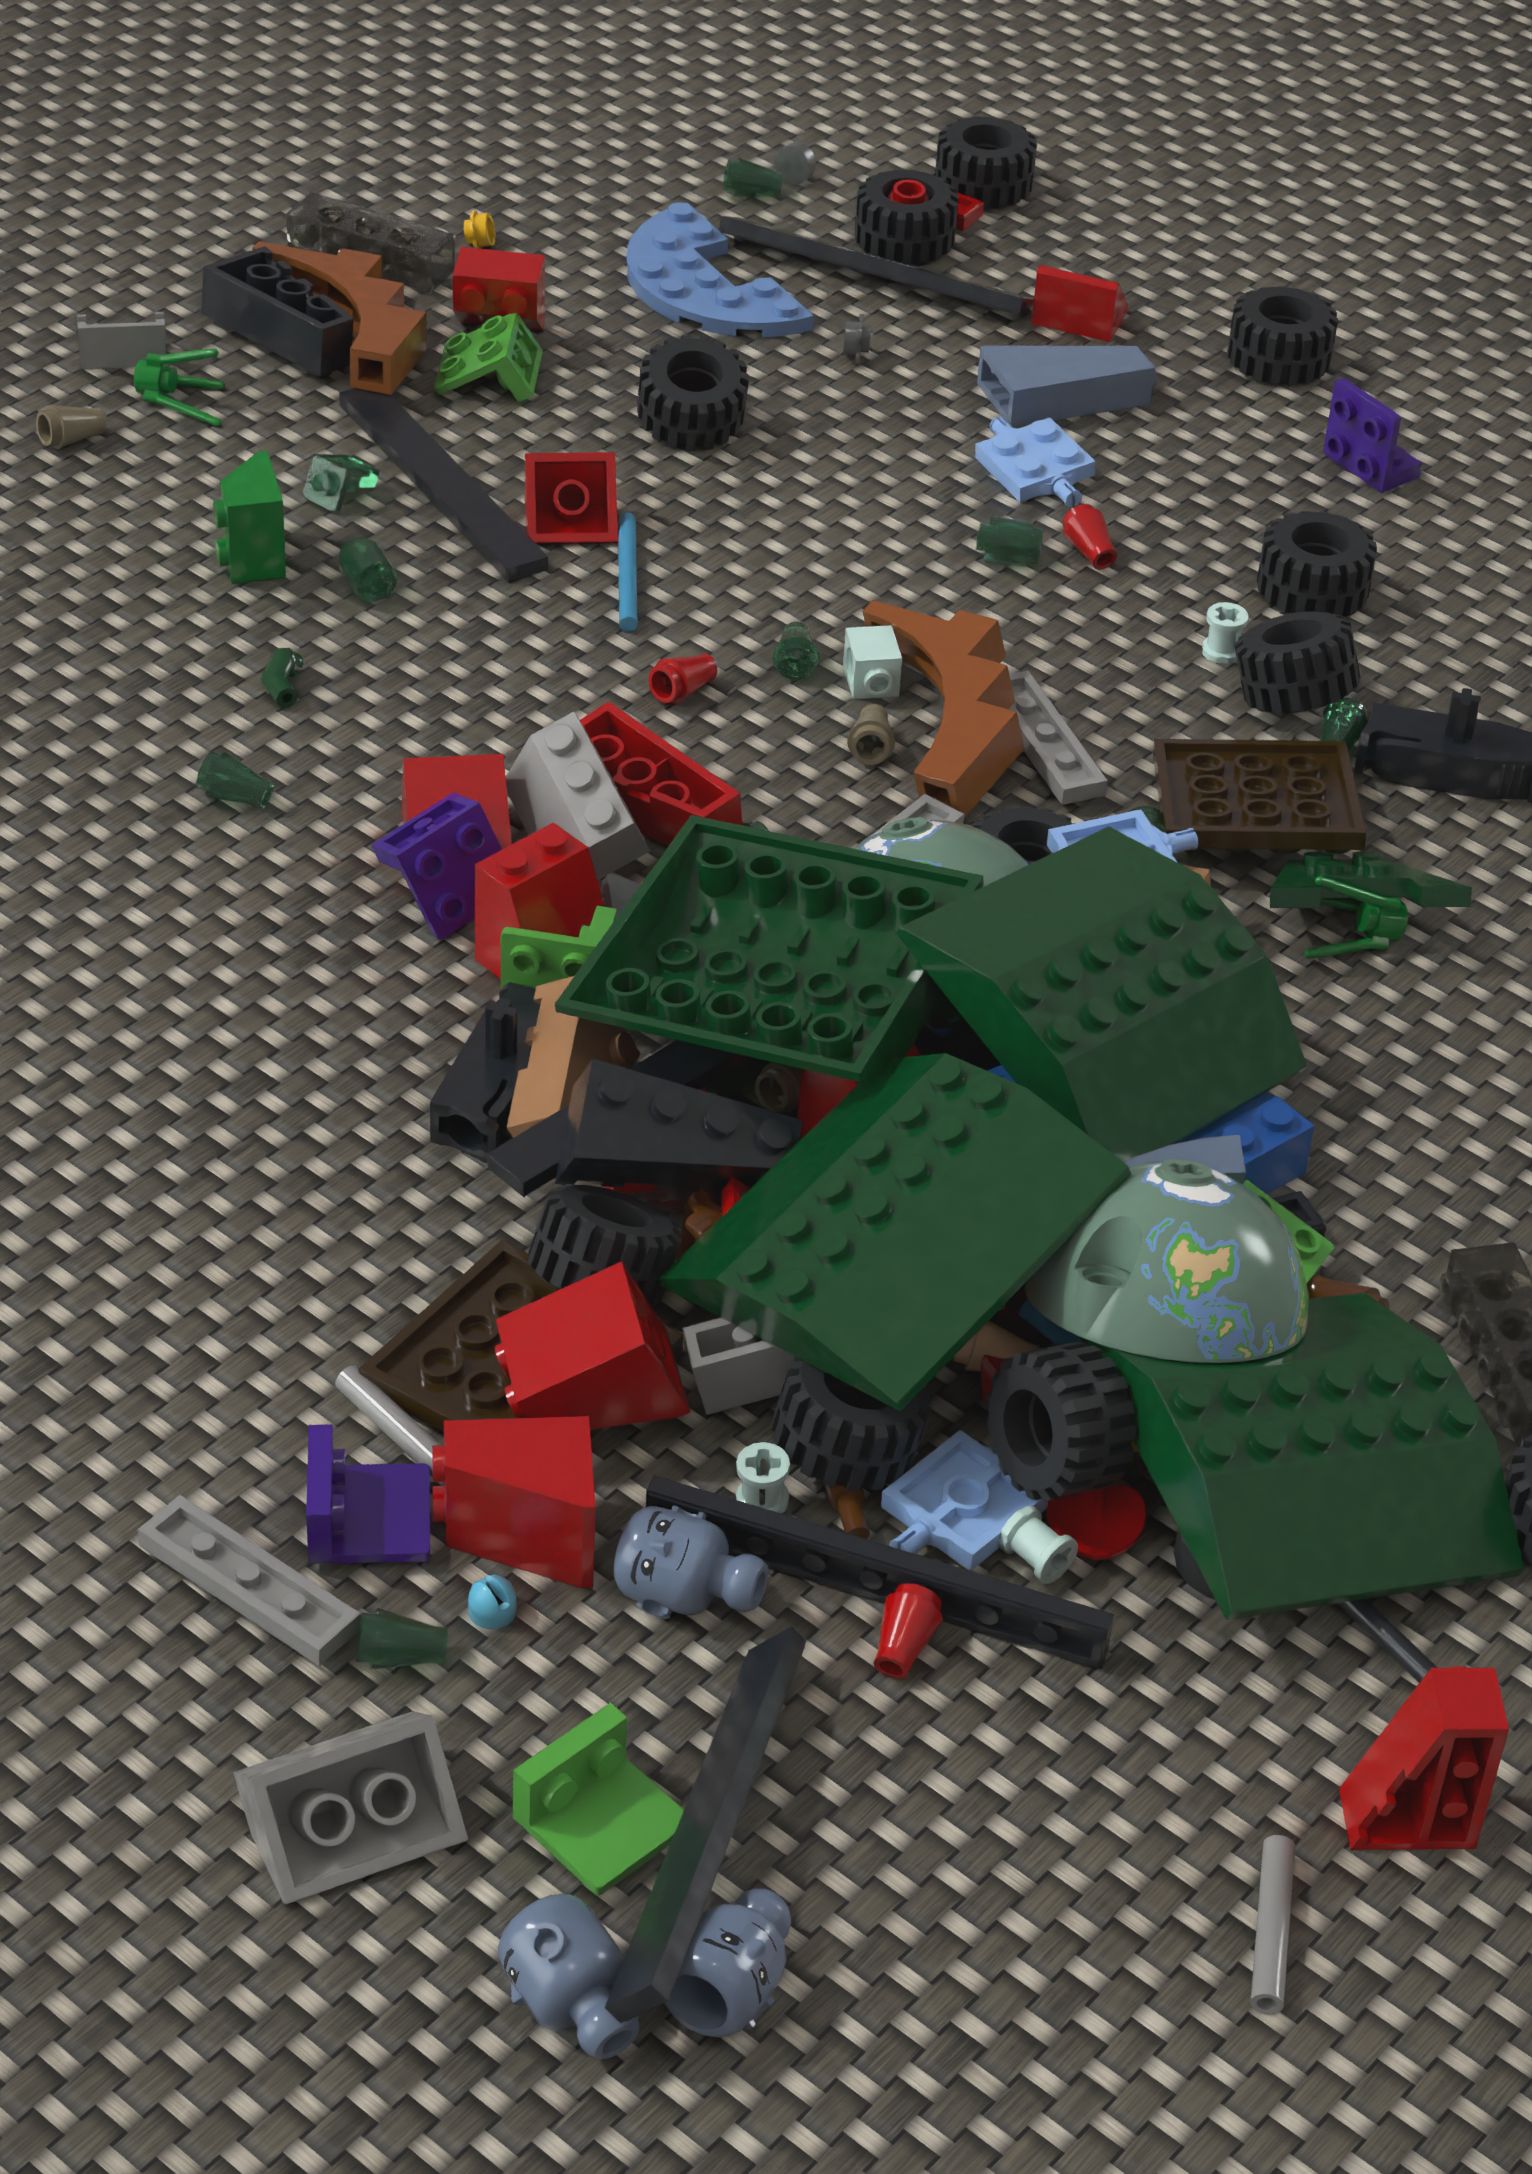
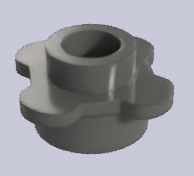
M859 314V322L846 321L843 355L856 356L855 364L860 365L861 352L869 353L871 327H863L864 314Z

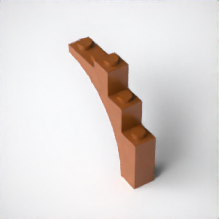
M258 241L252 247V250L266 246L273 252L272 260L275 263L278 261L287 263L292 267L291 276L296 280L305 278L313 284V293L315 295H326L354 318L353 337L355 340L350 347V387L392 395L427 351V312L404 308V283L382 279V255L342 249L337 255Z
M872 600L862 611L866 627L892 625L902 660L921 671L939 690L945 701L942 723L934 742L913 772L919 798L926 794L963 813L965 818L1025 749L1017 712L1009 710L1015 703L1008 666L1001 664L1006 657L999 621L959 610L948 621Z

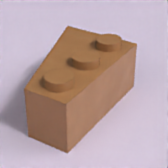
M574 976L536 986L534 1001L537 1004H541L536 1026L527 1029L525 1043L532 1046L528 1067L518 1071L507 1123V1129L513 1138L569 1105L573 1085L592 1059L629 1069L635 1065L641 1054L636 1047L634 1039L623 1027L556 1012L555 1002Z

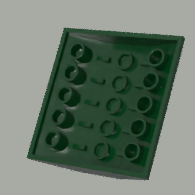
M691 815L555 1002V1010L557 1013L862 1082L886 1068L892 1058H900L907 1055L944 994L897 936V930L917 918L982 888L984 885L983 875Z
M1109 826L901 926L896 932L897 936L1016 1084L1028 1088L1122 1162L1181 1142L1296 1076L1307 1067L1268 956L1252 938L1248 930L1242 926L1200 874Z
M947 1053L892 1058L886 1068L860 1082L658 1280L662 1287L901 1411L1075 1233L1101 1203L1131 1175L1128 1165L1026 1087Z
M1367 1293L1310 1298L1308 1300V1325L1306 1333L1298 1344L1282 1353L1244 1362L1200 1363L1159 1359L1110 1348L1080 1337L1081 1341L1086 1343V1346L1094 1345L1102 1350L1103 1358L1110 1357L1117 1366L1118 1376L1124 1377L1128 1386L1126 1392L1129 1401H1133L1135 1413L1132 1414V1420L1136 1426V1439L1133 1441L1226 1620L1519 1576L1524 1570L1495 1436L1443 1347Z

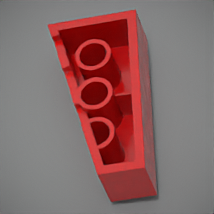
M608 701L580 719L642 835L670 845L691 815L743 826L741 796L737 790Z

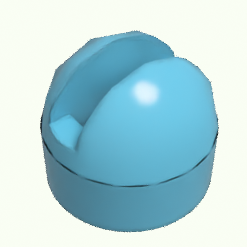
M487 1575L484 1579L472 1584L468 1595V1615L474 1624L485 1629H499L507 1626L514 1620L517 1613V1596L510 1581L499 1575ZM495 1597H499L504 1603L498 1606Z

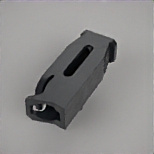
M1462 688V693H1452L1448 714L1373 702L1370 720L1360 735L1354 772L1363 773L1367 769H1372L1379 777L1398 785L1483 799H1521L1532 802V732L1499 722L1477 719L1481 697L1472 695V689Z
M509 982L502 987L499 992V999L495 1003H487L485 1013L482 1014L430 1101V1142L452 1146L487 1163V1154L510 1139L512 1135L507 1129V1123L518 1071L528 1067L532 1046L525 1043L526 1033L529 1027L536 1026L541 1005L534 1001L536 988Z

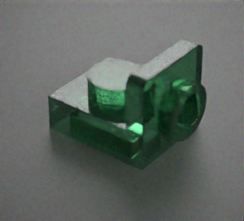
M313 454L303 490V497L330 511H340L346 492L353 493L357 487H376L380 470L349 455Z

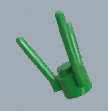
M201 349L164 355L148 353L146 359L138 361L134 372V387L138 394H143L144 402L158 403L216 427L222 425L221 419L166 396L167 393H174L177 385L223 390L225 388L223 381L180 376L177 373V369L169 365L217 357L219 354L217 349Z
M1322 876L1315 878L1317 886L1359 900L1321 898L1320 904L1356 912L1357 930L1364 932L1368 938L1307 949L1304 952V956L1307 959L1368 949L1386 951L1389 940L1399 941L1403 937L1407 927L1408 912L1405 903L1400 901V899L1382 897Z

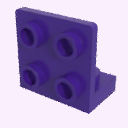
M1345 378L1336 380L1323 453L1381 493L1420 477L1422 463L1405 452L1403 448L1396 446L1401 422L1400 415Z
M456 793L449 794L371 845L380 863L402 872L433 936L440 940L475 919V864L502 850L480 803Z
M333 1424L308 1425L306 1501L308 1564L428 1561L430 1559L429 1465L425 1463L345 1465V1449H334Z

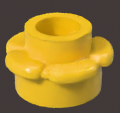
M477 210L472 211L470 219L465 220L463 226L467 244H473L478 249L493 246L496 236L491 214H478Z

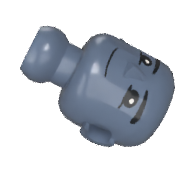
M674 1505L672 1510L655 1506L645 1507L631 1516L619 1539L614 1560V1578L618 1589L625 1596L638 1601L636 1605L638 1609L665 1619L670 1618L672 1611L691 1616L700 1614L711 1606L716 1597L722 1598L734 1610L741 1612L754 1610L760 1604L765 1593L769 1569L767 1564L758 1556L752 1554H742L736 1557L730 1556L725 1533L717 1525L706 1521L707 1515L705 1513L699 1512L698 1515H695Z
M754 1888L743 1892L733 1904L718 1905L702 1912L670 1998L665 2002L671 2014L686 2028L703 2036L721 2038L740 2032L744 2028H753L756 2024L754 2019L774 2003L770 1995L780 1983L787 1960L784 1939L789 1934L791 1925L789 1908L778 1894L768 1889Z
M556 1894L536 1900L512 1918L502 1933L498 1945V1957L506 1976L511 1982L513 2005L526 2004L538 2024L551 2031H560L577 2026V2037L580 2046L584 2052L600 2060L608 2059L626 2049L638 2035V2017L620 2023L604 2008L624 1958L619 1947L592 1908L585 1901L570 1894Z

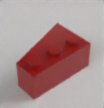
M1453 1666L1449 1668H1431L1339 1788L1350 1850L1476 1849L1509 1732L1495 1668Z

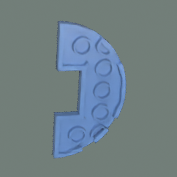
M689 203L671 204L668 209L645 221L632 235L626 255L628 281L636 295L659 314L678 323L683 321L684 318L702 323V331L736 336L737 329L761 330L762 337L787 336L813 330L814 315L771 277L757 278L750 283L735 287L705 260L727 254L728 238Z

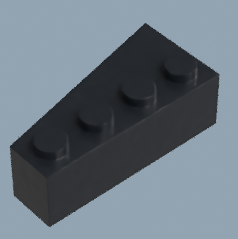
M266 246L203 266L202 314L217 321L220 326L232 329L247 337L250 342L260 344L277 353L280 358L300 365L312 375L328 376L333 371L350 365V347L352 346L354 318L326 295H315L313 293V284L305 278L296 280L291 276L292 267L284 261L275 263L272 260L273 252Z
M592 1059L573 1085L555 1184L574 1185L578 1180L600 1182L601 1186L623 1187L625 1183L655 1184V1189L676 1190L679 1186L703 1187L706 1192H721L732 1178H735L752 1188L799 1142L803 1120Z

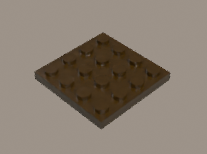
M1154 739L1153 761L1163 832L1169 834L1193 828L1198 837L1197 849L1184 852H1195L1201 848H1225L1228 851L1237 853L1247 852L1251 849H1275L1282 853H1295L1301 849L1325 850L1334 854H1343L1350 850H1365L1366 828L1346 741Z
M501 1240L359 1367V1374L379 1387L402 1409L444 1431V1421L517 1418L505 1394V1387L511 1385V1380L504 1373L495 1353V1346L501 1343L496 1319L560 1289L544 1280L530 1267L528 1263L529 1258L527 1257L528 1253ZM664 1325L668 1331L676 1358L683 1351V1334ZM603 1428L591 1429V1430H590L591 1440H592Z

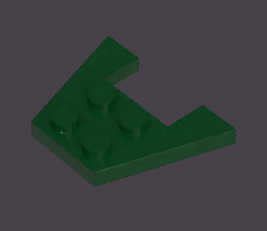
M1328 852L1304 853L1303 860L1287 861L1270 888V908H1318L1321 898H1350L1317 886L1315 878L1318 876L1336 880L1382 897L1412 898L1422 907H1471L1472 887L1382 859L1383 854L1378 852H1354L1352 859H1334V854Z

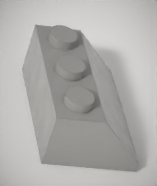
M574 711L530 735L506 776L507 794L528 835L554 822L588 847L597 880L650 852L596 747Z
M412 1711L233 1772L251 1836L284 1904L295 1902L468 1840L434 1717L431 1715Z

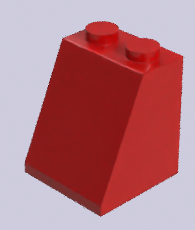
M504 754L403 758L401 802L403 824L449 794L456 793L480 803L502 849L512 845Z
M553 822L475 864V960L499 979H501L500 936L504 927L579 937L582 925L590 926L596 907H605L590 852L585 844Z
M622 1261L496 1319L501 1343L495 1346V1353L504 1373L511 1380V1385L505 1387V1394L517 1418L589 1416L591 1430L677 1418L691 1412L668 1331Z
M589 1416L444 1421V1445L432 1446L433 1482H444V1486H433V1522H445L446 1547L579 1588H593L596 1505Z

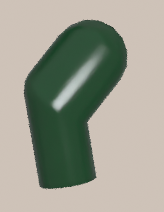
M280 648L274 651L261 676L263 686L281 708L291 707L297 701L298 693L288 680V677L294 678L299 675V672L295 670V666L300 668L304 666L302 656L297 652H293L290 648Z

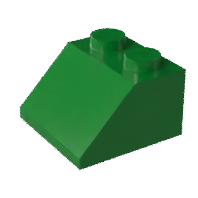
M258 451L220 481L221 500L213 501L216 527L223 528V538L215 540L217 561L219 567L227 566L231 584L286 578L283 499L268 451Z

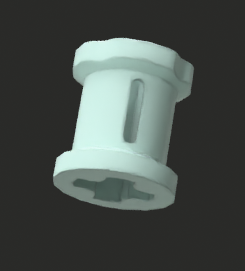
M1223 602L1213 604L1208 608L1206 619L1210 625L1209 634L1203 641L1202 654L1206 659L1214 663L1224 664L1237 662L1235 642L1241 636L1242 629L1247 626L1249 617L1243 607Z
M766 1442L753 1443L745 1447L738 1454L736 1461L737 1474L742 1480V1484L737 1489L736 1500L778 1513L785 1512L789 1504L788 1489L784 1485V1480L788 1477L790 1470V1461L787 1453L781 1447ZM761 1459H766V1475L760 1474ZM759 1489H765L764 1505L759 1503Z
M1028 1505L1016 1511L1008 1519L1001 1530L998 1545L1007 1554L1017 1553L1035 1568L1034 1575L1040 1582L1049 1584L1061 1577L1070 1567L1078 1552V1543L1069 1535L1059 1536L1041 1521V1512L1034 1506Z

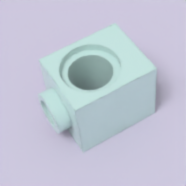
M892 625L846 628L843 668L852 698L899 697L902 656Z

